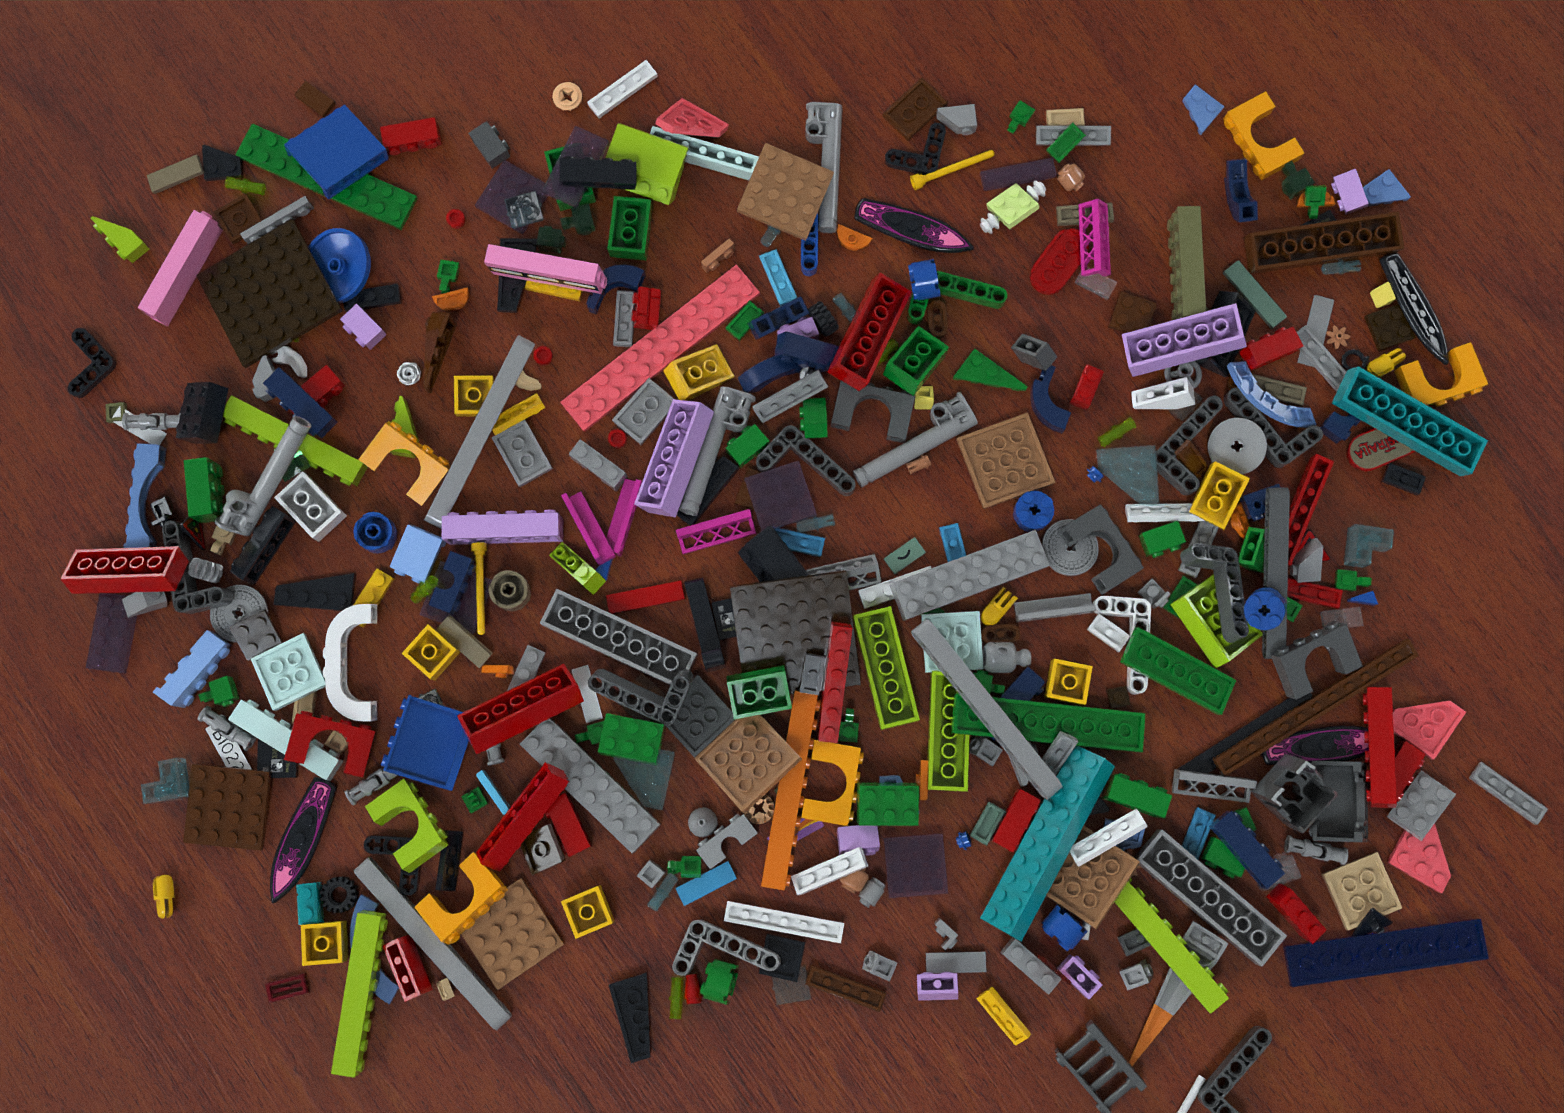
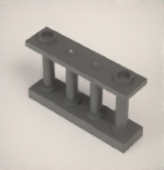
M1090 1019L1085 1024L1088 1029L1086 1034L1064 1053L1059 1048H1056L1055 1053L1057 1056L1055 1059L1062 1067L1066 1066L1097 1102L1096 1107L1101 1113H1112L1109 1107L1131 1088L1135 1089L1137 1087L1140 1091H1143L1147 1085L1093 1020ZM1091 1040H1097L1101 1045L1099 1047L1100 1050L1076 1069L1069 1059ZM1110 1055L1114 1060L1113 1066L1090 1085L1082 1075L1103 1057ZM1124 1071L1128 1076L1127 1081L1103 1101L1096 1091L1118 1072Z

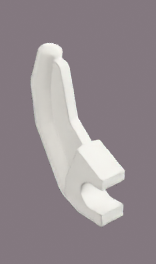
M283 346L271 353H278V356L272 359L274 363L290 365L297 376L301 378L307 377L306 363L302 356L292 348Z

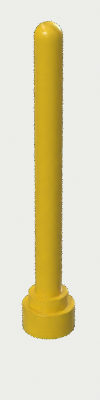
M989 150L926 175L910 176L911 184L914 190L923 188V185L928 181L989 159L995 153L993 150Z
M484 542L471 543V552H473L476 561L477 632L479 635L485 634L483 555L487 551V543Z

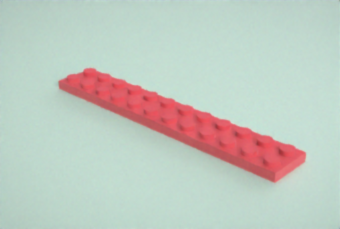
M736 264L659 324L657 329L654 328L560 403L584 432L638 391L648 378L652 380L672 361L680 358L740 311L749 301L758 297L760 292Z

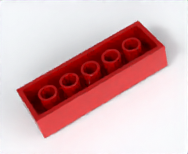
M881 272L871 280L827 372L858 391L866 387L912 291Z
M179 546L77 549L74 551L61 577V581L72 594L176 591L189 561Z
M562 664L457 715L477 755L563 711L584 702L578 684L566 666Z

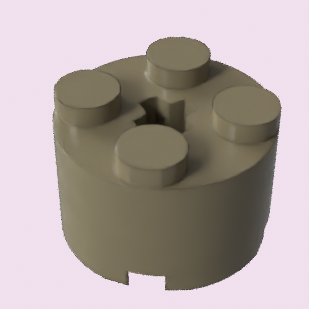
M505 570L494 576L489 586V595L491 600L501 609L517 611L530 601L531 587L521 574ZM509 587L514 589L511 595L506 593L509 591Z

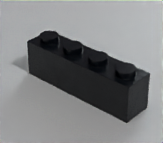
M565 156L560 158L559 186L635 190L636 162H632L630 159L613 161L611 158L594 160L592 157L575 159L573 156Z

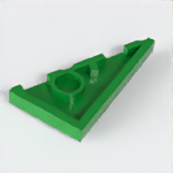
M975 348L953 376V379L957 381L964 380L991 387L1010 388L1014 391H1026L1028 386Z

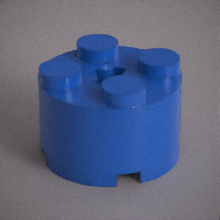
M934 259L914 262L908 265L910 281L915 282L911 283L914 300L918 299L919 301L941 296Z
M1040 491L1024 493L1013 508L1015 522L1020 529L1026 532L1033 530L1037 532L1044 529L1054 515L1052 499ZM1032 508L1037 512L1035 515H1032V511H1030Z
M378 512L366 513L354 525V538L367 551L384 553L394 547L397 540V529L395 524L383 514Z
M1259 588L1248 597L1245 603V618L1249 625L1256 629H1273L1279 626L1286 614V600L1273 588ZM1263 605H1266L1267 609H1269L1268 612H1264L1261 609Z
M1058 904L1042 921L1043 930L1051 938L1055 935L1058 938L1059 944L1066 951L1069 949L1073 950L1088 932L1085 927H1081L1079 922L1065 909H1061Z

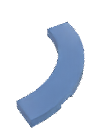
M1246 361L1230 362L1227 365L1229 373L1239 390L1261 412L1278 422L1290 426L1308 428L1317 425L1311 408L1286 406L1267 391L1264 392L1256 384L1257 381L1249 370Z
M363 894L360 895L352 915L350 927L351 948L357 913L362 910L376 912L379 903ZM380 968L376 974L378 986L373 993L386 1003L391 1004L399 987Z

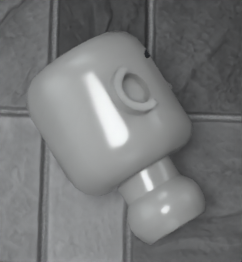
M988 642L983 648V667L990 673H1011L1015 670L1016 665L1028 667L1031 664V652L1028 649L1016 651V647L1012 642Z

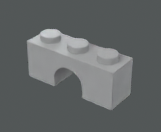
M581 439L569 453L572 460L594 473L602 482L616 492L624 483V480L628 478L626 472Z
M739 814L735 815L729 820L731 823L729 826L724 828L722 825L713 832L715 834L710 840L705 838L697 844L700 848L696 851L709 869H712L727 857L721 848L725 838L735 837L743 845L758 833L744 814L742 816Z
M1014 937L1000 951L1001 954L1048 995L1062 980Z

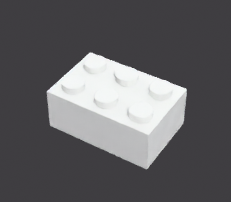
M303 471L274 497L299 525L318 542L347 517L318 484Z

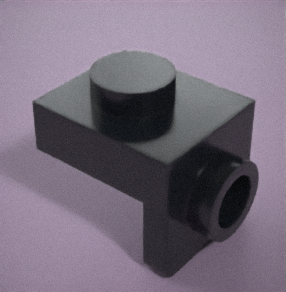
M169 496L150 504L156 518L155 521L151 522L152 526L160 525L162 528L167 521L178 517Z

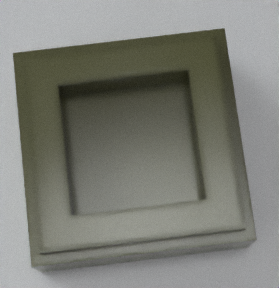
M127 403L106 404V422L122 421L125 409L127 410ZM120 406L121 417L112 418Z

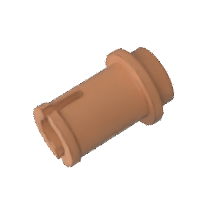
M923 454L920 458L906 463L910 475L923 468L928 469V466L931 465L928 456H923Z

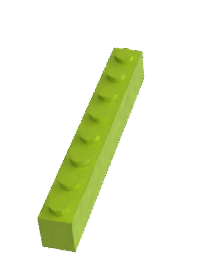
M232 395L224 408L223 418H225V423L232 427L236 425L242 427L241 431L250 436L252 433L258 435V440L266 444L271 442L275 444L274 448L277 447L289 424ZM308 434L294 456L299 461L302 458L307 460V465L314 469L318 467L324 469L323 473L332 478L335 475L340 477V482L347 486L351 484L358 486L368 468L361 461Z
M1130 878L1114 903L1210 1014L1213 1013L1229 999L1226 995L1229 991L1221 982L1217 984L1212 979L1215 975L1207 966L1203 968L1198 963L1201 960L1193 950L1189 952L1186 949L1185 945L1187 943L1179 934L1177 936L1171 931L1172 925L1166 919H1160L1157 915L1159 910L1152 903L1147 904L1143 899L1146 895L1139 887L1135 889L1130 884L1132 881Z
M367 910L357 913L331 1074L355 1078L364 1070L365 1060H363V1054L368 1047L366 1036L372 1023L369 1017L375 1004V1000L372 999L373 991L375 992L378 986L376 974L381 967L379 955L384 945V939H382L383 931H386L388 920L385 919L386 913Z

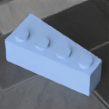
M207 630L190 649L191 655L182 658L178 662V669L172 674L169 673L164 678L166 683L161 689L156 687L153 693L171 706L181 708L189 706L194 701V695L197 691H200L205 686V680L208 676L217 670V664L220 660L229 654V648L232 645L215 632Z

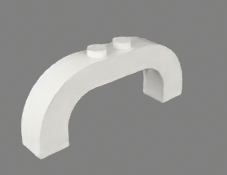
M358 604L341 611L328 628L323 649V657L325 659L323 677L325 678L327 696L333 707L340 714L355 721L377 720V701L359 700L348 689L347 640L350 632L356 626L377 623V604Z

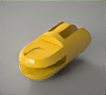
M1400 348L1388 354H1382L1368 364L1366 371L1380 378L1394 370V367L1406 358V354H1400L1402 352Z
M1002 587L982 611L981 621L987 626L995 625L1018 598L1014 595L1010 599L1012 593L1010 591L1005 593L1006 588Z
M160 875L153 880V897L156 900L158 917L164 919L165 915L167 918H170L173 914L172 898H174V886L172 877L169 875Z

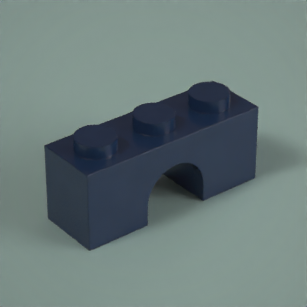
M800 296L750 321L748 325L755 339L758 340L778 330L781 326L809 314V311Z
M1334 411L1326 418L1320 428L1325 436L1337 444L1341 440L1345 441L1352 433L1350 431L1353 425L1356 426L1361 420L1349 413L1347 416H1341Z
M450 551L443 569L454 575V584L449 589L435 587L428 605L454 615L455 611L458 612L461 606V596L466 593L469 583H467L469 576H472L475 572V561Z

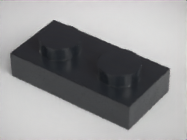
M1389 463L1386 466L1381 482L1418 496L1421 493L1426 477Z

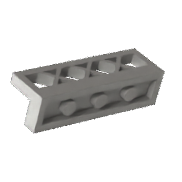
M875 554L806 570L809 575L846 570L847 579L853 576L858 578L854 583H848L849 590L881 583L879 565ZM875 571L876 578H865L867 573Z
M1091 593L1016 602L1013 604L1016 623L1089 614L1096 611V606L1092 605Z
M1174 769L1172 793L1249 803L1251 788L1256 789L1257 781L1248 778ZM1179 779L1187 780L1190 786L1185 790H1179ZM1200 782H1204L1209 788L1204 792H1199L1195 786ZM1219 784L1225 785L1228 789L1222 795H1219L1214 789ZM1237 787H1244V798L1237 797L1233 791Z

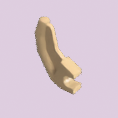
M523 370L515 384L517 387L529 391L539 390L542 387L537 379L527 376Z

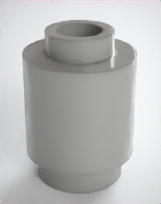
M872 877L858 894L861 898L859 902L868 908L870 905L874 907L884 893L883 889L886 885Z

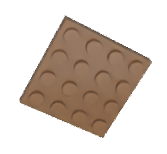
M765 143L737 208V212L806 241L834 172Z
M1028 413L956 439L983 509L1017 498L1026 492L1036 491L1055 484Z
M761 715L736 719L694 758L744 814L802 760Z
M1083 826L1074 844L1095 832ZM1114 846L1078 867L1069 852L1046 896L1097 930L1139 866L1140 861Z
M522 878L507 887L508 890L504 893V897L493 903L486 914L476 919L475 924L462 933L465 941L497 990L565 944Z

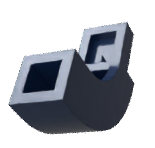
M1247 159L1226 160L1227 178H1224L1225 191L1233 218L1239 223L1258 220L1257 201L1251 197L1248 188Z
M615 265L604 269L603 273L607 277L606 288H603L602 294L592 293L593 295H589L586 303L589 312L597 315L605 295L614 288L625 287L637 291L638 287L642 286L646 277L645 271L631 265Z
M773 356L745 371L738 377L743 391L750 394L759 392L766 385L781 377L801 372L803 367L798 366V363L782 362L780 358Z
M1051 365L1046 371H1041L1039 380L1035 379L1032 383L1030 401L1039 421L1049 429L1062 434L1071 412L1057 407L1049 397L1048 387L1056 368Z

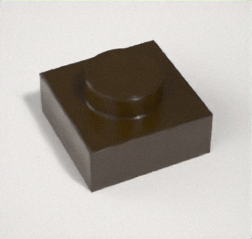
M1126 686L1106 690L1110 709L1131 705Z

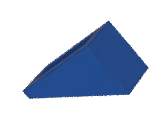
M613 559L596 569L606 581L608 580Z
M1373 591L1347 599V602L1378 605Z

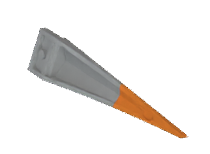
M1194 921L1183 937L1187 943L1185 945L1186 949L1189 952L1193 950L1201 959L1198 963L1203 968L1207 966L1210 970L1218 962L1229 944ZM1171 968L1167 973L1129 1061L1131 1066L1134 1065L1192 993Z

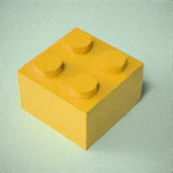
M454 376V411L456 417L477 416L494 383L493 376Z
M428 624L402 654L429 679L435 681L460 654V651L433 626Z
M1059 659L1051 660L1044 699L1079 706L1086 705L1093 666Z
M601 885L561 901L575 939L615 922Z
M347 920L301 925L302 966L348 961Z

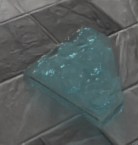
M1155 445L1096 450L1098 470L1139 504L1160 502Z
M661 750L657 766L614 757L613 760L644 807L663 810L675 752Z

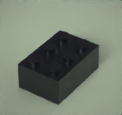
M212 382L187 383L184 390L183 405L180 408L181 415L176 427V438L194 444L217 443L229 388Z

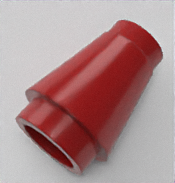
M697 974L686 975L684 994L686 1004L702 1003L704 996L700 994L701 986Z

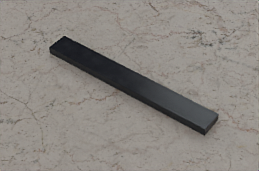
M1309 693L1297 700L1290 697L1177 769L1201 773L1211 772L1217 768L1212 758L1292 710L1313 695ZM1183 780L1186 786L1190 785L1187 780Z

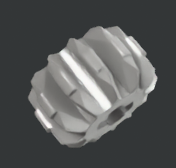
M193 558L189 564L188 574L201 580L217 583L222 577L223 566L204 559Z

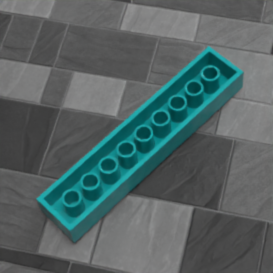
M1075 746L1056 776L1063 787L1048 800H1043L980 919L1022 942L1115 766L1095 753Z

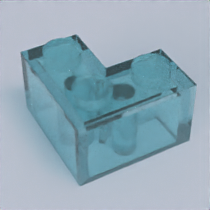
M1358 524L1349 527L1344 565L1359 568L1371 565L1372 550L1386 552L1392 549L1394 530Z
M186 758L158 761L160 781L141 784L143 804H155L188 798L189 780Z

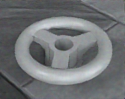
M1195 361L1180 364L1177 371L1170 372L1171 367L1164 370L1166 382L1173 381L1171 378L1179 377L1181 379L1187 377L1193 389L1199 385L1202 379L1201 368ZM1194 369L1196 371L1195 381H1193L1190 377Z

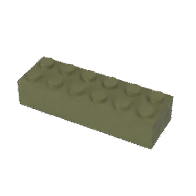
M1178 206L1175 212L1172 213L1170 220L1167 221V230L1170 231L1168 248L1171 249L1169 266L1172 267L1170 285H1173L1171 303H1174L1172 321L1206 312L1201 206Z

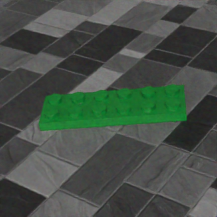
M1139 627L1134 628L1120 660V663L1217 715L1223 714L1236 682L1232 677Z

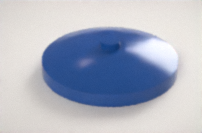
M333 228L319 234L308 247L339 303L349 301L363 289L368 280L371 268L368 247L361 237L346 229Z

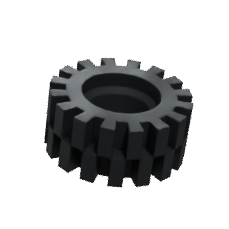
M818 301L808 309V315L813 318L817 329L820 330L824 337L827 338L839 329L834 316L831 315V312L821 301Z
M334 877L326 881L327 883L322 886L323 890L320 891V894H322L320 900L324 902L322 905L327 907L328 911H333V913L349 911L359 899L357 898V895H359V892H357L358 886L349 877ZM337 887H343L347 892V897L343 902H336L333 898V891Z

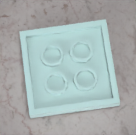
M980 611L921 615V622L925 619L932 622L970 670L984 669ZM923 650L925 673L940 671Z
M304 633L251 658L273 711H277L325 687L323 672Z

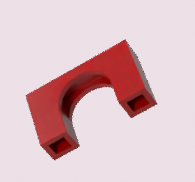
M301 711L300 714L296 713L283 760L304 764L311 739L321 731L332 730L340 733L348 745V753L342 773L357 777L364 776L375 731L371 730V726L360 724L359 727L351 726L352 722L340 720V723L333 722L332 717L321 715L320 718L312 717L313 713Z

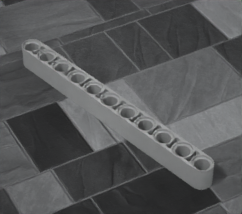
M520 335L515 339L424 521L442 529V516H447V513L451 512L534 349L535 343Z
M925 619L914 628L911 634L1039 794L1046 800L1051 798L1063 786L1046 763L932 622Z
M367 857L354 870L356 876L487 1023L496 1031L512 1017L511 1012L451 945L439 940L415 909L412 901L401 893L400 888L371 857Z

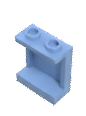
M407 525L390 567L395 569L394 573L398 575L411 576V580L416 583L429 582L431 579L429 578L430 572L441 547H445L446 542L442 537L415 525Z

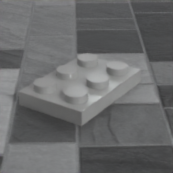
M648 378L612 419V422L642 445L667 417L674 398Z
M525 419L492 437L519 487L553 469Z
M1421 770L1404 793L1402 799L1397 802L1396 808L1391 810L1387 818L1422 841L1456 794Z

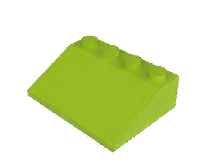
M618 123L606 158H611L613 161L630 159L632 162H636L635 190H624L670 205L676 197L689 147Z
M1214 574L1170 604L1214 668L1231 661L1262 636L1261 630L1250 626L1248 623L1249 633L1246 637L1234 643L1225 641L1221 630Z

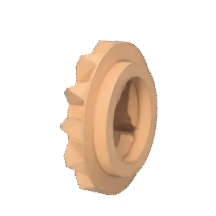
M564 82L555 88L553 101L556 107L562 111H571L574 108H578V105L582 102V93L576 84ZM564 94H567L568 96L571 94L572 101H569L568 99L564 101Z
M765 794L755 803L759 805L764 801L762 808L766 814L758 812L754 816L755 807L753 806L744 814L750 822L763 824L772 818L774 803L768 795Z

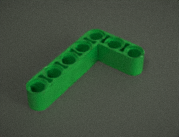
M937 271L938 282L946 281L948 283L946 287L938 285L941 295L995 309L1003 307L1006 302L1007 291L1002 287ZM960 285L964 286L966 291H959L957 287ZM975 291H983L984 296H978ZM912 294L907 313V319L911 324L917 325L923 321L929 299L914 300ZM1000 295L1003 300L997 301L993 296ZM918 311L921 316L914 317L911 312Z

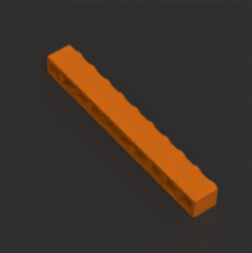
M799 691L794 693L786 742L802 760L779 781L761 883L762 887L785 890V886L789 887L791 875L787 873L788 867H793L794 855H791V849L796 847L798 838L797 835H794L795 827L799 828L801 816L797 814L798 808H803L804 796H801L802 788L806 789L808 777H805L804 773L805 769L810 767L811 758L807 756L808 750H813L814 738H811L812 730L816 731L818 719H814L815 711H819L821 700L817 699L818 695L801 693Z

